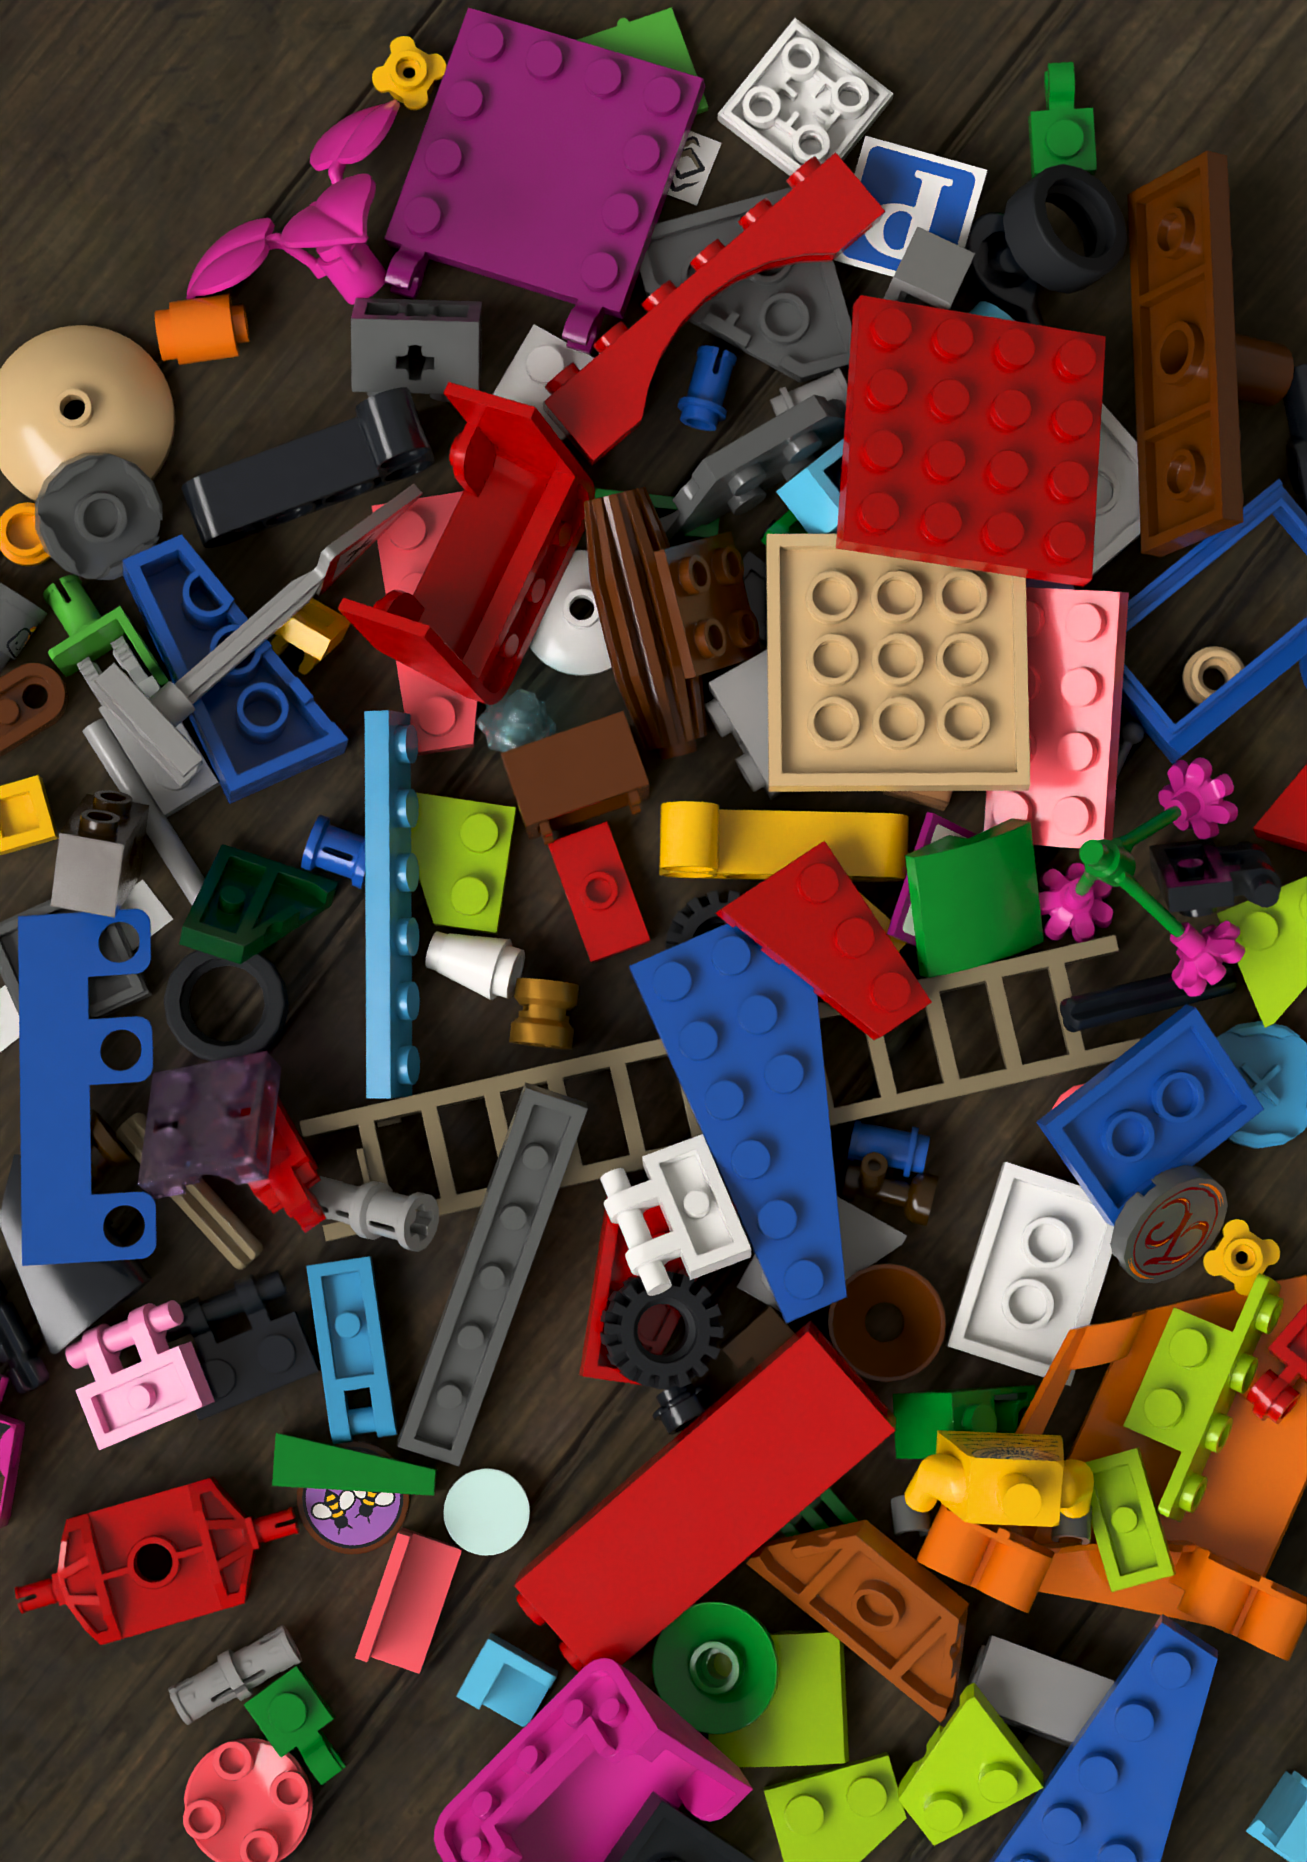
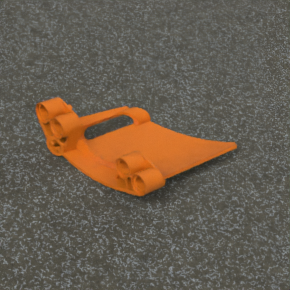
M1307 1274L1276 1280L1281 1285L1278 1297L1284 1300L1281 1315L1270 1334L1264 1332L1261 1334L1252 1355L1258 1358L1255 1376L1244 1394L1237 1392L1227 1414V1416L1233 1418L1232 1429L1223 1449L1218 1454L1211 1452L1202 1473V1476L1208 1479L1207 1487L1198 1508L1193 1513L1186 1511L1181 1522L1159 1514L1175 1567V1575L1111 1592L1092 1524L1091 1540L1087 1545L1081 1544L1082 1539L1075 1537H1061L1059 1542H1053L1051 1540L1052 1527L972 1524L961 1520L943 1504L939 1508L916 1561L1026 1613H1029L1038 1592L1071 1597L1158 1615L1163 1614L1167 1617L1212 1626L1279 1658L1290 1661L1307 1623V1597L1265 1577L1307 1486V1383L1301 1378L1295 1382L1293 1388L1301 1394V1397L1291 1412L1279 1424H1276L1270 1418L1262 1421L1253 1414L1252 1409L1254 1405L1246 1400V1397L1254 1384L1269 1369L1279 1376L1286 1368L1283 1363L1269 1353L1268 1348L1307 1303ZM1233 1289L1135 1312L1131 1317L1089 1324L1069 1330L1015 1434H1043L1072 1370L1110 1363L1066 1460L1075 1459L1088 1462L1139 1447L1158 1509L1181 1452L1124 1427V1422L1173 1308L1175 1307L1233 1332L1248 1296L1240 1295Z

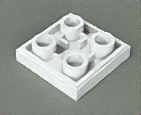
M794 18L719 111L717 120L791 176L813 156H816L823 164L836 152L844 161L892 101L893 93Z

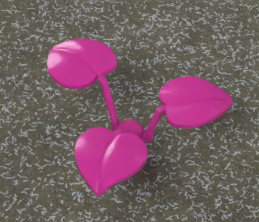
M397 99L357 111L342 119L324 133L312 150L310 164L316 171L329 168L328 175L332 185L319 196L317 201H314L310 206L293 216L284 227L282 234L273 233L275 225L270 218H261L241 224L220 237L198 262L191 276L186 298L194 299L196 296L214 294L240 283L262 264L269 250L272 249L284 250L309 267L317 279L327 275L348 304L353 305L356 298H370L385 284L387 273L366 244L369 238L367 235V219L375 196L376 183L366 173L357 174L343 179V173L347 164H353L366 158L384 139L400 107ZM316 247L320 257L315 258L302 248Z

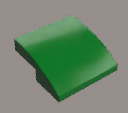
M1011 818L973 837L963 838L948 835L905 855L920 976L931 978L975 968L1012 956L1044 942L1031 822Z

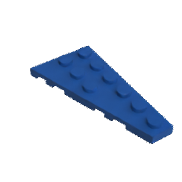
M1162 1614L1044 1782V1788L1040 1789L989 1862H1161L1217 1664L1218 1650Z

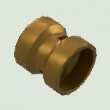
M516 978L514 998L523 1006V1010L519 1011L518 1018L511 1022L509 1042L535 1047L572 1049L574 1029L569 1024V1016H566V1011H570L577 1005L579 985L553 980Z

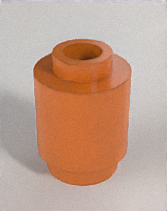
M229 293L169 302V309L155 311L156 333L163 361L177 359L179 365L239 357V344L250 342L244 304L233 306Z

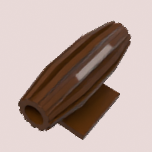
M646 486L585 501L584 514L590 583L614 678L645 750L658 749L661 760L698 751L695 739L707 735L702 674L751 659L761 653L758 641L759 624L755 614L750 609L743 580L744 564L741 554L735 548L732 532L729 531L671 547Z

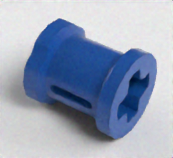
M319 815L308 838L301 868L312 871L315 867L336 873L350 878L352 886L362 889L365 885V837L330 825L329 817Z

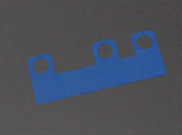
M122 909L118 911L115 918L86 912L18 916L22 1266L144 1259L149 1257L156 1248V1204L151 1195L145 1192L92 1195L90 1085L133 1083L146 1080L153 1070V1031L150 1022L140 1016L89 1019L88 977L138 974L148 968L151 962V925L149 916L143 910ZM116 922H124L133 926L140 940L136 954L131 959L120 963L107 960L99 949L101 933L107 926ZM116 1030H128L134 1033L140 1040L142 1048L138 1062L133 1067L123 1071L109 1068L101 1057L103 1040ZM118 1206H132L144 1218L145 1229L142 1237L138 1242L129 1247H118L111 1244L104 1234V1220L107 1214Z

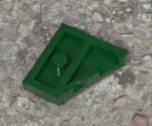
M222 844L182 926L179 944L242 964L329 908L334 901L338 882Z

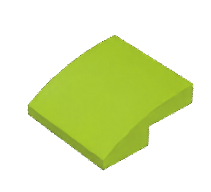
M780 1631L769 1633L775 1644L779 1659V1680L770 1705L750 1725L731 1733L708 1734V1740L738 1767L807 1766L849 1762L844 1643L829 1631ZM718 1653L714 1659L715 1670L721 1676L728 1677L732 1670L730 1658L723 1653Z

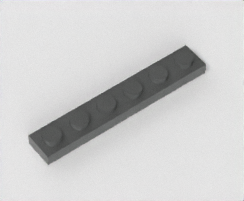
M525 1082L398 1437V1447L456 1466L460 1465L588 1110L586 1102Z

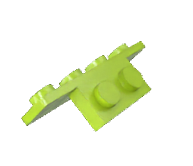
M1260 1273L1257 1275L1233 1332L1175 1307L1172 1310L1123 1425L1132 1431L1181 1452L1158 1506L1157 1513L1181 1522L1186 1511L1190 1513L1195 1512L1204 1496L1208 1479L1202 1476L1203 1470L1211 1452L1218 1454L1223 1449L1230 1435L1233 1418L1227 1416L1236 1393L1244 1394L1251 1385L1258 1367V1358L1252 1355L1262 1332L1270 1334L1273 1331L1283 1309L1284 1300L1278 1297L1281 1285L1270 1277Z

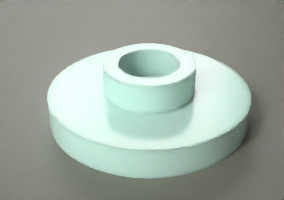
M493 1468L476 1469L463 1475L449 1490L444 1504V1521L450 1536L460 1547L477 1555H496L513 1547L523 1536L530 1518L529 1500L522 1485L510 1474Z

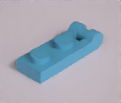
M372 1256L306 1266L333 1444L353 1442V1435L377 1432L378 1438L397 1435V1420L392 1398ZM370 1387L372 1406L349 1410L346 1391Z

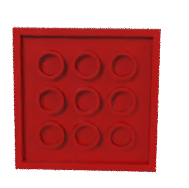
M860 295L853 304L836 549L1084 587L1092 580L1106 336Z

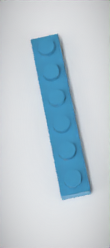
M383 710L364 711L366 1098L391 1099L412 1096V1085L416 1084L420 1073L419 1053L417 1048L412 1046V1020L417 1018L420 1006L418 986L415 982H412V956L416 955L419 947V927L416 919L412 917L411 892L416 890L419 881L418 860L415 854L411 853V828L417 824L419 815L417 794L411 789V763H414L417 759L418 735L415 727L411 725V714Z

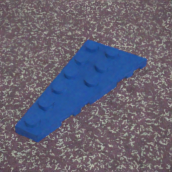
M725 924L630 965L629 969L698 1126L704 1135L720 1176L784 1321L787 1324L847 1297L818 998L813 992L814 988L783 963L780 965L761 951L762 946L737 926L732 928L729 924Z

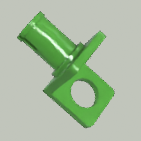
M67 575L59 579L71 598L70 603L66 601L54 583L49 585L44 591V600L51 606L69 638L48 651L52 661L65 676H70L77 672L79 668L76 664L89 657L93 662L112 650L113 648L110 643L123 636L125 640L130 639L146 667L160 686L169 681L135 625L121 606L102 617L77 575Z

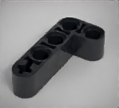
M400 387L373 395L356 406L357 417L222 466L187 481L182 485L181 489L203 547L214 548L238 541L408 478L433 465L435 460L432 448L410 390L407 387Z

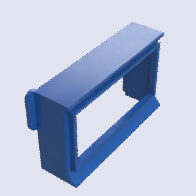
M1281 480L1275 481L1243 507V523L1205 538L1128 601L1126 632L1271 514L1307 555V515L1283 488ZM1307 617L1176 724L1173 723L1125 664L1122 705L1136 721L1142 724L1147 735L1173 765L1307 654Z

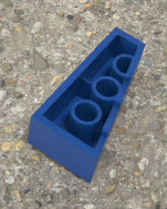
M182 534L123 559V577L174 684L248 620L235 604L231 594ZM268 640L263 642L193 704L195 711L188 716L229 804L345 753L349 740L336 723L331 722L314 701V696L301 680L292 674L274 652Z

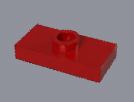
M607 821L556 839L554 843L548 844L591 964L651 942Z

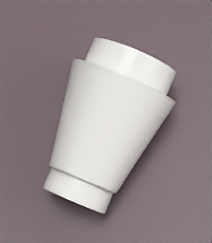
M437 931L430 941L425 965L426 968L436 970L439 974L492 1001L497 996L510 999L515 993L516 978H521L525 952L522 949L512 947L510 939L453 933L445 934Z

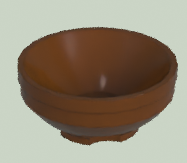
M894 1264L871 1265L855 1272L845 1280L847 1297L830 1304L828 1330L833 1347L856 1373L870 1380L892 1382L907 1379L926 1368L939 1352L944 1340L946 1327L943 1304L931 1283L918 1272ZM883 1302L895 1305L903 1316L901 1333L893 1340L886 1342L873 1339L865 1326V1317L869 1309Z

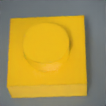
M39 775L0 786V856L59 839L44 783Z

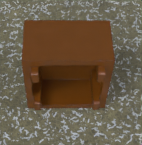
M624 711L501 753L504 768L529 840L542 836L545 846L554 843L552 832L629 806L632 816L640 814L641 809L639 805L642 801L649 799V781Z

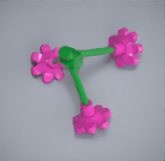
M1201 757L1196 758L1190 765L1184 760H1178L1168 770L1167 774L1171 784L1164 786L1158 795L1160 805L1165 807L1163 812L1129 833L1114 838L1111 841L1107 839L1086 841L1081 846L1079 852L1080 859L1084 865L1081 863L1071 864L1066 869V876L1052 868L1044 872L1039 878V885L1044 890V892L1039 893L1041 915L1049 914L1051 917L1044 926V933L1048 938L1057 941L1062 939L1067 929H1072V935L1077 943L1093 940L1094 924L1101 928H1107L1113 918V909L1102 900L1111 894V886L1123 888L1171 933L1170 941L1178 948L1176 954L1181 959L1172 971V979L1178 988L1183 989L1188 996L1202 994L1207 986V981L1210 985L1219 982L1226 974V968L1222 965L1223 962L1233 964L1242 959L1245 947L1235 941L1240 935V928L1229 921H1224L1218 926L1214 924L1209 925L1199 933L1188 922L1180 923L1134 878L1136 862L1131 851L1135 845L1172 822L1182 831L1193 828L1194 833L1199 839H1208L1219 834L1217 823L1227 824L1236 820L1238 808L1235 804L1223 800L1224 797L1232 794L1234 791L1231 778L1227 774H1222L1211 779L1212 765L1207 759Z

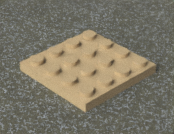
M767 534L768 792L1024 791L1029 789L1030 742L1026 578L836 549L837 534Z

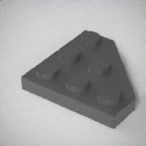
M785 188L657 223L639 273L645 297L648 298L668 280H671L676 287L680 286L696 272L690 265V262L702 250L718 238L725 246L728 245L744 231L738 221L750 209L766 197L775 205L792 188ZM834 261L797 263L760 272L731 285L705 303L688 320L799 383L824 377L833 373L838 368H840L841 372L849 370L852 324Z

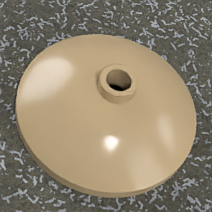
M75 325L60 327L46 331L24 343L0 368V469L11 484L32 501L36 502L44 480L62 462L83 453L113 454L136 464L152 481L162 469L174 438V401L170 387L157 363L141 346L131 339L112 330L96 326ZM73 400L84 402L85 411L81 417L74 420L64 417L63 411L67 403Z

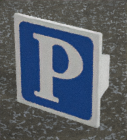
M865 136L854 175L881 205L885 213L877 224L834 260L894 277L917 227L965 248L987 170Z

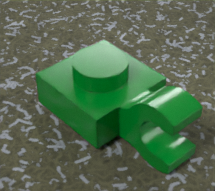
M1073 62L1048 63V71L1044 72L1046 110L1031 111L1028 116L1032 178L1044 169L1060 164L1082 168L1094 176L1097 171L1093 108L1074 109L1075 74Z
M300 1665L295 1666L243 1704L280 1758L297 1747L306 1765L321 1785L347 1767L339 1753L321 1730V1728L334 1720L336 1716Z

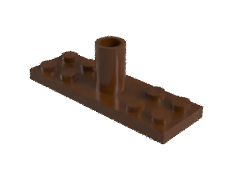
M1208 150L1127 194L1141 553L1158 557L1168 555L1244 522L1238 400L1264 406L1275 405L1288 392L1294 373L1293 357L1285 345L1235 333L1227 155Z

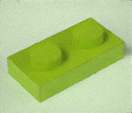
M1139 1447L1085 1462L1091 1468L1094 1476L1091 1499V1524L1111 1592L1175 1575V1567L1160 1516L1157 1513V1506Z

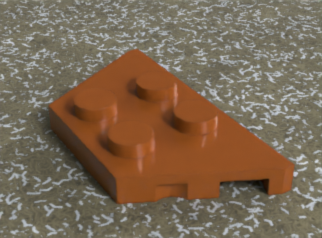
M867 1520L767 1541L753 1552L746 1562L749 1567L940 1723L946 1718L956 1701L969 1607L967 1601Z

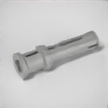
M320 1176L321 1181L309 1188L317 1198L326 1219L350 1225L359 1237L375 1240L384 1236L398 1240L404 1249L419 1252L430 1244L437 1231L439 1207L432 1195L416 1192L407 1196L393 1192L388 1184L371 1181L361 1186H354Z

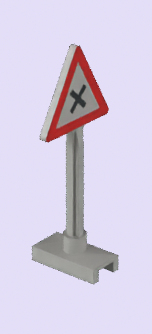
M412 484L328 545L321 552L318 564L314 570L291 581L175 684L168 681L148 698L113 663L95 679L94 682L98 687L93 693L180 787H183L200 772L203 762L202 756L176 728L195 711L193 704L306 606L315 593L318 596L322 595L423 493L415 484Z

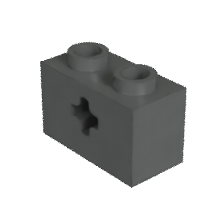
M355 299L351 316L352 392H367V395L371 397L390 389L407 387L410 393L430 394V397L434 400L450 402L443 393L448 382L476 390L480 389L482 376V301ZM409 346H421L425 359H413V353Z

